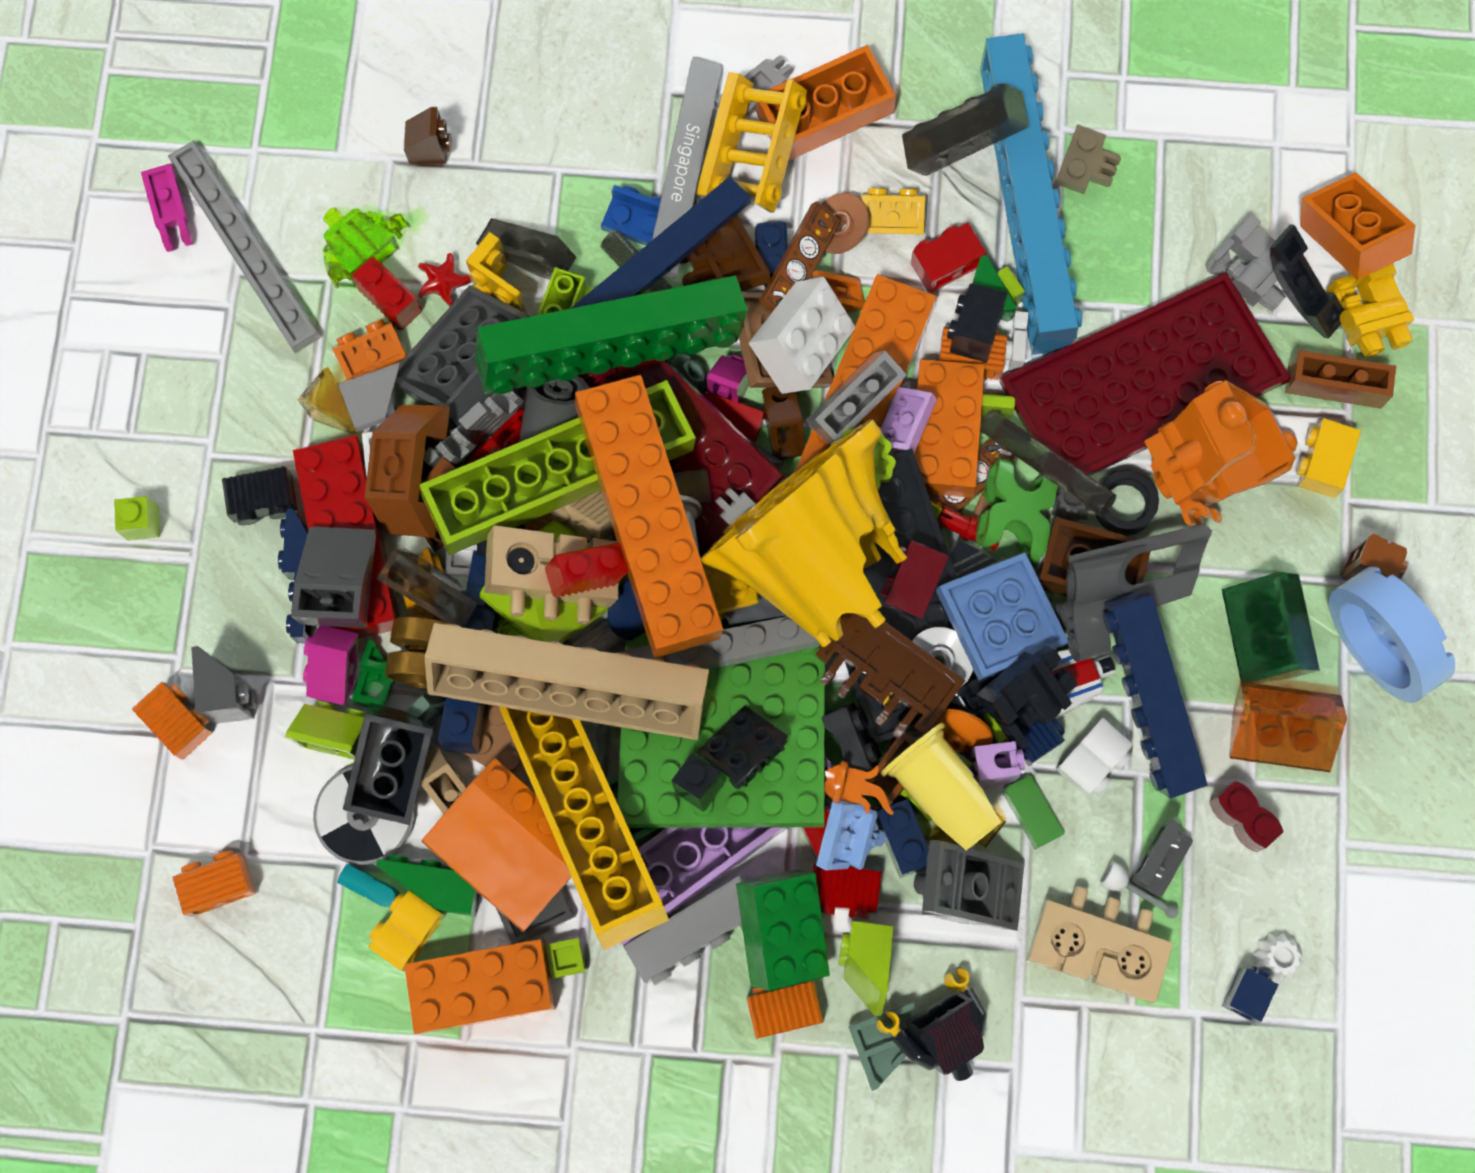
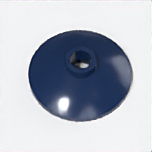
M629 578L618 586V600L608 608L609 626L615 635L624 640H633L646 633Z

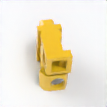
M1393 263L1359 280L1352 275L1335 279L1327 288V292L1335 294L1345 309L1340 315V323L1348 335L1347 340L1350 347L1359 345L1365 358L1376 356L1385 349L1381 338L1388 337L1393 350L1404 348L1413 341L1408 326L1415 319L1412 312L1408 311L1407 302L1401 296L1394 279L1397 271ZM1357 286L1360 294L1354 295L1355 287Z

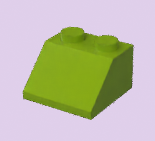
M316 701L315 706L304 704L287 729L285 737L302 748L354 760L365 712L348 708L347 713L334 711L335 705Z
M852 921L850 933L843 932L838 966L845 967L843 979L872 1014L881 1017L888 992L894 926Z

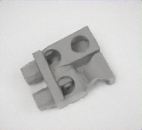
M1251 214L1208 261L1206 269L1210 274L1221 275L1227 272L1232 277V282L1241 297L1247 299L1246 302L1254 307L1259 302L1263 307L1273 312L1287 297L1274 286L1277 278L1270 260V247L1276 240L1259 226L1261 221ZM1231 249L1247 264L1244 265L1239 258H1237L1235 262H1232L1230 259L1229 250Z

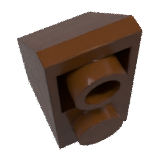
M430 107L405 121L404 152L409 164H446V154L452 151L451 133H447L446 119H441L438 107Z

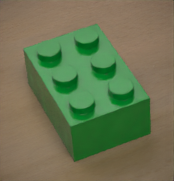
M792 870L736 883L751 986L770 991L830 976L815 873Z

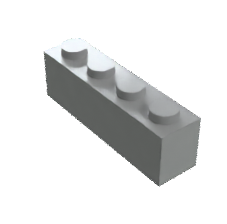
M739 875L669 918V921L654 927L623 946L644 983L647 984L650 981L654 985L661 983L672 975L669 969L679 963H682L684 967L692 964L702 957L699 953L700 950L710 944L713 949H716L731 939L728 933L739 926L742 929L736 883L745 881L742 875Z

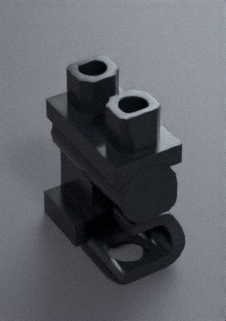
M1044 646L1034 655L1024 651L1018 657V661L1011 664L976 694L1010 742L1015 741L1016 746L1020 748L1027 747L1028 741L1018 725L1023 724L1030 728L1034 724L1033 721L1040 724L1052 721L1060 714L1061 709L1066 710L1072 704L1068 695L1078 685L1073 675L1064 669H1061L1055 675L1052 674L1051 671L1062 662V659L1055 649Z

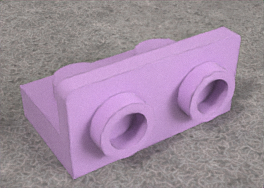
M898 387L894 398L889 403L888 413L882 427H880L883 436L892 445L889 455H894L911 448L915 453L937 401L933 393Z

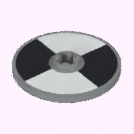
M351 766L332 776L320 790L313 811L315 832L323 847L337 859L354 865L376 864L377 859L386 860L389 854L394 855L407 841L413 827L415 810L413 811L410 825L368 816L369 821L366 823L361 819L356 820L359 813L343 810L353 767Z

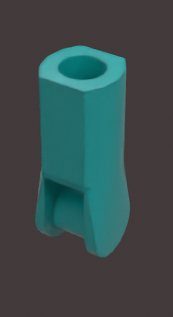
M352 864L345 865L337 880L338 884L383 907H390L394 899L400 894L395 887L377 880L376 877Z

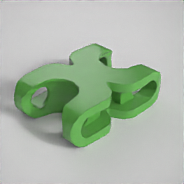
M1002 458L995 460L989 467L983 491L985 501L992 507L983 512L978 519L977 545L990 548V546L996 544L1001 539L1004 530H1009L1019 540L1020 554L1026 553L1031 563L1038 562L1046 552L1051 528L1049 521L1042 513L1050 509L1055 503L1057 478L1044 473L1035 479L1030 491H1025L1014 480V464Z

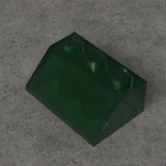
M1276 572L1221 589L1241 685L1290 679L1320 671L1299 574Z

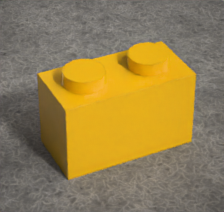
M1325 418L1316 427H1311L1305 440V445L1309 446L1307 456L1301 457L1296 470V474L1300 475L1298 487L1335 499L1345 488L1361 430Z

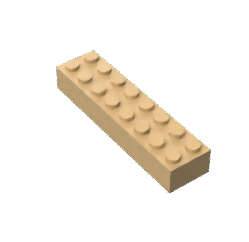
M434 623L424 657L429 695L698 740L705 705L709 669H703L693 664L680 665L668 663L657 658L644 659L633 657L627 653L603 652L592 647L568 646L557 641H538L522 635L509 636L497 634L486 629L462 628L456 624L444 625Z

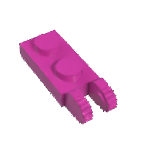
M169 163L142 171L141 176L153 220L166 251L175 250L174 241L168 228L175 226L179 227L180 237L185 246L193 245L191 232L187 224L189 220L173 165Z

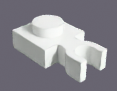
M1015 311L1012 339L1007 341L1005 360H1009L1008 371L1013 372L1023 367L1025 363L1028 312Z

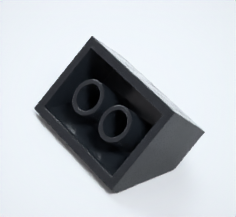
M370 703L364 716L343 810L410 825L434 727L403 710Z

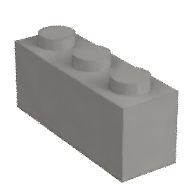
M886 351L875 352L805 421L826 444H831L833 441L842 438L845 430L853 429L907 374Z

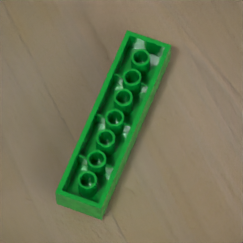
M731 276L477 327L475 363L485 395L490 393L505 394L514 388L524 386L534 388L543 385L545 382L557 379L568 381L581 374L591 372L593 374H601L610 368L619 366L629 368L637 366L643 361L653 359L663 361L673 355L682 353L696 354L705 348L715 346L719 348L729 347L738 341L748 308L737 277Z

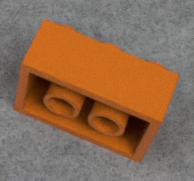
M1356 172L1302 198L1300 227L1357 280L1412 254L1416 225Z

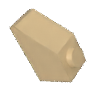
M435 745L430 748L427 753L420 785L444 814L467 786L439 747Z

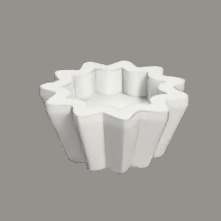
M1269 933L1266 941H1258L1259 950L1253 953V956L1258 960L1256 967L1270 973L1271 978L1274 977L1279 983L1285 977L1293 979L1295 971L1301 969V963L1298 959L1302 956V953L1297 950L1296 941H1289L1284 933L1280 934L1277 938Z

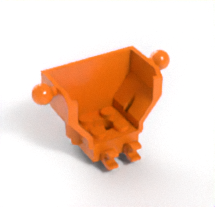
M1227 380L1216 381L1208 385L1204 389L1205 393L1193 399L1174 421L1164 424L1158 429L1159 433L1144 441L1153 458L1150 467L1154 473L1153 478L1156 486L1165 498H1173L1175 504L1180 506L1184 522L1191 527L1204 524V518L1208 519L1211 515L1215 522L1220 523L1222 521L1221 513L1217 509L1210 507V505L1223 501L1234 494L1273 481L1290 471L1295 459L1293 452L1298 444L1296 436L1290 431H1281L1268 404Z

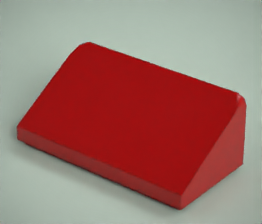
M708 391L704 392L703 396L742 434L756 442L765 420V413L763 411Z

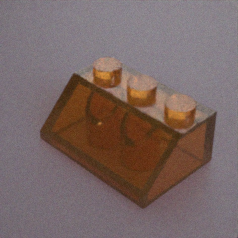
M1240 681L1233 707L1229 749L1230 759L1331 772L1347 721L1342 696Z

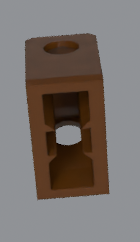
M778 387L762 390L763 411L765 413V423L772 454L780 460L802 456L805 449L803 420L796 392L782 394ZM790 426L787 430L780 431V428Z

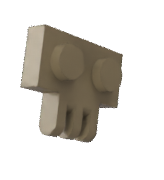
M1077 125L1055 184L1081 194L1085 193L1089 181L1110 187L1113 181L1110 176H1114L1117 171L1114 165H1119L1121 157L1102 149L1107 135Z

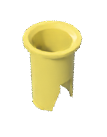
M940 723L907 748L880 773L883 777L887 774L895 777L925 815L928 814L937 826L967 851L999 825L1001 821L983 789L973 778L974 774L943 738L944 732L942 729H944L945 725Z

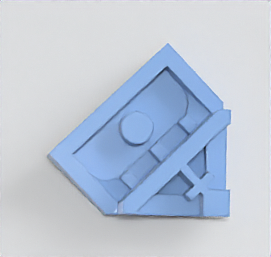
M840 801L839 804L832 803L816 866L826 871L848 869L850 865L861 870L864 867L866 856L870 850L876 847V845L881 847L887 840L885 833L880 831L876 824L877 812L870 809L869 813L866 814L864 807L858 803Z

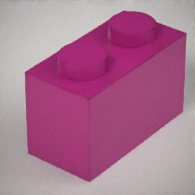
M319 626L314 635L307 638L304 646V655L308 656V661L303 672V682L307 683L306 697L340 705L346 704L356 687L358 633L328 626Z

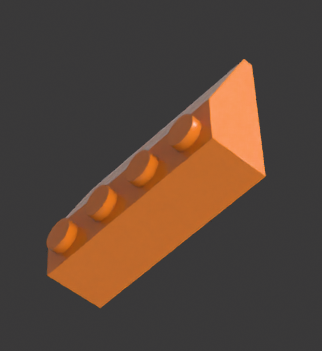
M495 758L470 783L421 840L425 846L522 932L527 929L572 878L537 795Z

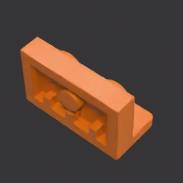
M379 319L366 325L367 332L355 336L354 332H350L336 339L338 344L333 346L332 350L346 379L393 365L404 359L406 353L391 321L384 323L383 319Z

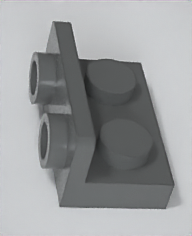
M1171 818L1161 825L1131 882L1160 898L1164 895L1193 843L1192 838L1180 832L1183 825Z

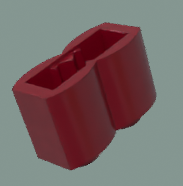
M1234 781L1209 802L1217 818L1226 825L1233 827L1239 841L1254 852L1266 849L1284 832L1281 823L1275 815L1267 809L1259 807L1258 800L1253 792L1240 782Z

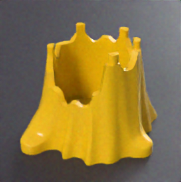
M873 419L858 426L844 438L842 437L827 450L821 454L819 453L806 465L796 470L768 492L756 505L723 531L725 535L714 543L712 548L700 558L704 565L728 573L753 588L814 637L822 647L827 646L831 642L829 637L838 641L843 636L840 618L845 613H855L867 618L874 628H877L886 620L878 611V608L882 605L863 573L864 568L877 563L881 559L874 543L889 553L897 564L907 558L899 547L894 534L895 528L884 509L876 486L873 452L882 431Z

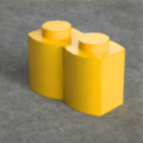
M410 890L405 895L400 893L394 899L389 908L392 911L389 919L385 923L380 921L369 935L372 941L368 948L400 971H405L404 964L413 963L425 943L445 917L444 913L435 909Z

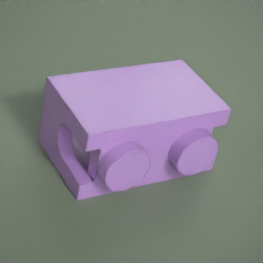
M1015 741L975 746L968 756V761L972 763L970 771L974 774L973 778L981 788L1013 784L1020 777L1021 770H1025L1022 749L1017 750Z

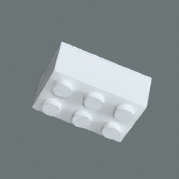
M823 276L795 282L748 344L782 394L812 388L856 327Z

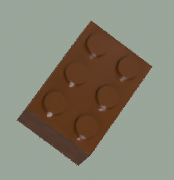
M1055 517L1050 528L1047 549L1042 557L1037 576L1044 591L1067 597L1066 576L1069 556L1138 539ZM1150 552L1136 555L1127 565L1125 579L1129 584L1143 583Z

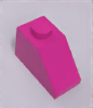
M721 355L707 376L708 392L735 402H742L749 385L744 359L734 355L730 356V358Z

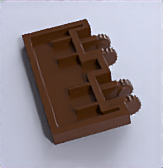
M738 215L680 262V265L690 262L693 268L692 272L683 276V286L736 276L741 291H746L771 282L770 272Z
M845 613L840 620L843 636L838 641L829 637L831 642L825 647L821 646L814 655L825 664L834 653L839 655L820 682L824 685L830 683L836 676L839 667L845 661L855 670L839 687V692L837 693L839 696L844 698L863 672L866 677L858 688L868 696L882 704L890 693L893 694V697L875 722L880 726L886 723L891 716V712L901 702L909 708V711L897 723L892 735L899 739L916 714L919 713L921 717L913 729L924 736L931 730L966 680L885 621L877 628H874L867 618L855 613Z

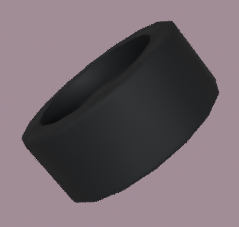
M1125 470L1115 472L1103 481L1095 494L1093 506L1096 518L1105 529L1127 536L1137 534L1149 525L1158 511L1159 497L1156 487L1149 478L1139 472ZM1127 485L1140 491L1145 500V509L1142 515L1132 521L1120 520L1112 515L1107 505V498L1112 489L1117 486Z

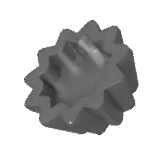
M1076 481L1066 485L1064 488H1057L1051 515L1060 516L1062 519L1077 523L1079 519L1087 520V512L1094 509L1091 503L1093 495L1086 491V485H1078Z

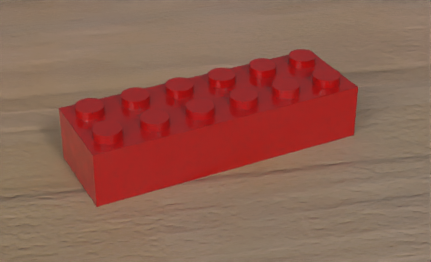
M354 435L292 450L308 530L309 527L376 530L367 628L328 627L358 633V639L392 631L393 619L400 617L381 525L364 497L367 476L362 443Z

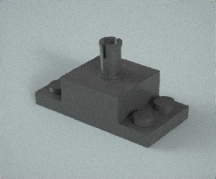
M930 840L926 873H918L914 878L916 893L923 895L922 915L962 924L987 925L1004 930L1018 931L1024 863L971 848L966 851L960 845L941 840Z

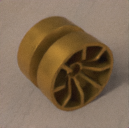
M398 617L393 619L390 642L407 651L388 653L384 676L391 680L402 682L407 686L427 689L424 657L434 623L444 625L451 623L417 617Z

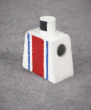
M1069 649L1057 651L1062 662L1051 671L1052 674L1055 675L1061 669H1064L1073 675L1078 685L1068 695L1072 704L1066 710L1061 709L1056 719L1096 698L1104 691L1101 679L1116 673L1115 665L1109 655L1095 660L1088 659L1075 662Z

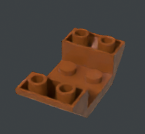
M400 405L372 432L364 497L386 534L435 537L436 526L425 503L418 502L419 485L421 484L426 439L446 440L449 424V406Z

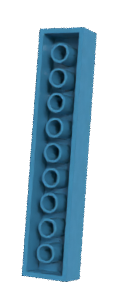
M1024 33L986 38L980 72L1017 278L1025 291L1022 306L1023 311L1028 312L1027 334L1031 355L1056 352L1071 345L1073 340L1077 338L1078 328L1082 326V316L1080 308H1075L1073 297H1076V283L1074 278H1069L1067 268L1071 265L1069 249L1063 247L1062 238L1065 237V225L1063 218L1058 219L1056 209L1060 205L1058 190L1052 188L1051 179L1054 178V166L1052 160H1047L1046 150L1049 148L1047 131H1042L1040 121H1043V107L1041 102H1036L1035 93L1038 91V81L1036 73L1031 74L1030 64L1033 61L1031 45H1026Z

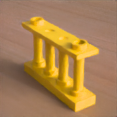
M728 72L696 194L704 198L726 180L730 175L734 162L763 166L764 169L759 185L735 182L751 197H756L754 202L756 205L768 212L775 213L776 205L781 198V187L800 115L806 105L807 90L790 79H787L784 92L752 89L754 84L739 73ZM752 101L780 105L776 123L744 119L748 103ZM748 132L772 136L768 154L736 150L740 134Z

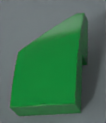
M368 639L360 663L362 670L352 700L354 704L368 707L370 703L387 707L394 680L384 676L386 661L377 649L375 642Z

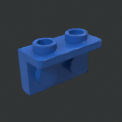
M613 185L611 190L612 200L601 223V229L646 246L652 240L661 197L652 196L650 198L640 194L639 191L630 186L619 187Z

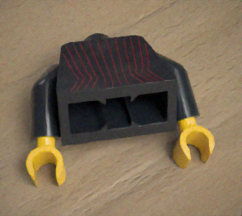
M959 968L956 970V974L959 977L960 983L954 980L951 973L944 976V984L953 991L903 1023L905 1029L901 1030L899 1028L900 1022L897 1014L890 1011L886 1012V1015L893 1022L891 1029L884 1027L880 1020L876 1021V1027L881 1033H891L894 1036L893 1042L914 1063L926 1070L936 1069L943 1075L952 1073L956 1081H963L970 1078L973 1074L969 1061L984 1050L982 1037L985 1032L987 1012L974 989L967 986L970 978L969 973L965 969Z

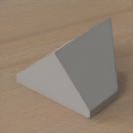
M400 363L337 383L356 432L378 425L386 419Z

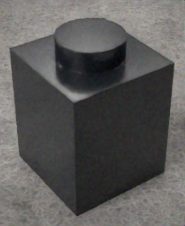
M691 753L671 780L676 794L703 812L724 785L721 772L693 753Z

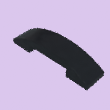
M1290 224L1270 247L1272 268L1286 296L1301 316L1322 337L1329 339L1341 325L1340 315L1344 308L1335 294L1325 292L1303 255L1308 249L1296 226Z

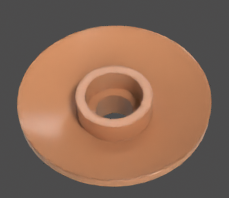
M840 193L827 198L821 205L836 216L840 222L824 252L830 254L845 253L857 246L865 236L869 225L868 209L864 202L853 194Z

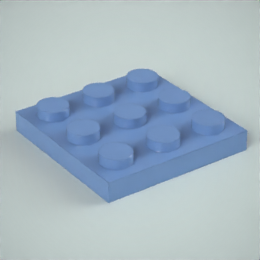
M1026 553L958 578L936 589L979 681L1004 671L1015 661H1018V657L1024 651L1034 655L1044 646L1058 649L1069 643Z

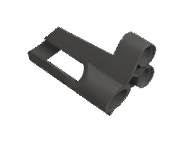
M1200 524L1069 556L1066 576L1067 601L1057 604L1055 613L1064 633L1068 635V648L1073 660L1080 662L1108 655L1111 652L1110 634L1103 620V614L1106 613L1105 602L1140 590L1153 595L1156 607L1192 595L1200 571L1203 553L1212 530L1205 524ZM1183 544L1172 576L1131 585L1126 581L1125 570L1129 562L1136 555Z

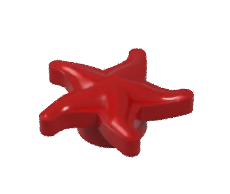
M451 253L447 254L446 261L439 267L426 263H419L418 265L420 271L425 272L428 280L418 292L420 299H424L429 294H437L450 307L454 303L451 295L455 289L471 283L469 275L460 276L454 272V257Z

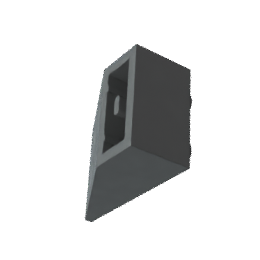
M309 527L294 582L291 617L300 625L367 628L376 530Z

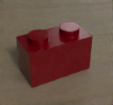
M911 540L908 542L907 547L901 544L900 549L907 558L897 564L899 566L894 578L887 576L880 594L886 596L883 601L884 604L923 619L949 556Z

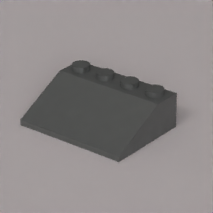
M469 285L400 362L394 385L420 405L449 406L448 425L454 429L458 428L461 425L458 421L475 404L478 402L484 404V401L494 394L485 395L475 363L477 327L530 316Z

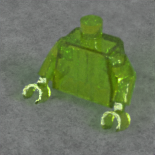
M336 207L329 209L324 214L323 221L330 227L323 234V238L327 243L322 250L325 271L335 288L338 289L340 287L338 284L343 279H348L356 286L352 275L371 257H375L383 263L400 249L392 233L398 239H401L403 235L400 231L405 227L411 228L412 226L402 214L398 213L388 216L372 211L363 213L358 208H354L344 216Z

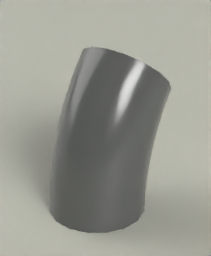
M577 376L568 381H561L560 379L548 381L539 387L530 388L527 386L519 442L578 418L575 408V392L589 389L584 379Z

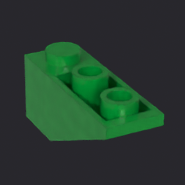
M390 854L387 860L377 859V867L435 909L446 913L476 917L480 894L454 870L441 868V862L421 859V865L409 864L408 857Z

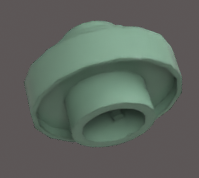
M678 354L669 361L702 395L707 391V375L705 370L693 357L686 354Z

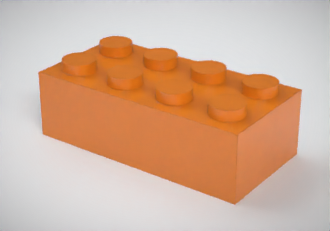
M868 44L790 79L806 89L807 93L806 105L800 115L788 161L894 113L896 95ZM787 81L768 89V91L784 92ZM756 102V114L759 120L776 123L780 105Z
M920 359L916 390L931 392L937 398L914 453L928 495L970 497L973 499L977 477L984 364Z
M538 939L404 964L414 1034H426L556 1010L545 941Z

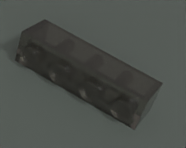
M1005 83L997 84L991 87L990 91L978 97L968 98L964 101V104L952 110L942 111L938 114V117L928 122L916 124L912 130L902 134L907 169L928 176L1028 128L1023 92Z

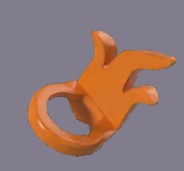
M841 761V764L825 772L827 780L824 782V791L833 799L832 803L839 804L840 801L858 803L864 807L866 814H868L870 804L868 800L862 797V795L876 797L888 814H894L882 788L865 781V779H872L878 774V766L869 772L850 768L847 762Z

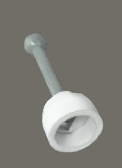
M1112 861L1104 871L1100 880V885L1114 892L1126 888L1165 911L1167 917H1177L1179 911L1175 905H1167L1131 884L1128 872L1123 866Z

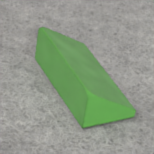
M1031 775L1005 787L1001 791L1034 850L1065 834Z

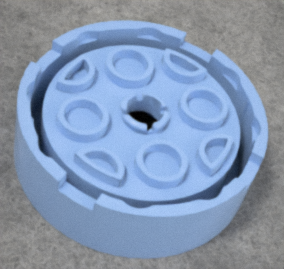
M1367 567L1330 593L1328 603L1331 618L1340 638L1351 655L1381 688L1401 701L1408 703L1418 702L1452 678L1455 672L1454 654L1446 653L1442 641L1447 639L1432 612L1417 594L1393 574L1386 578L1381 575L1380 568Z

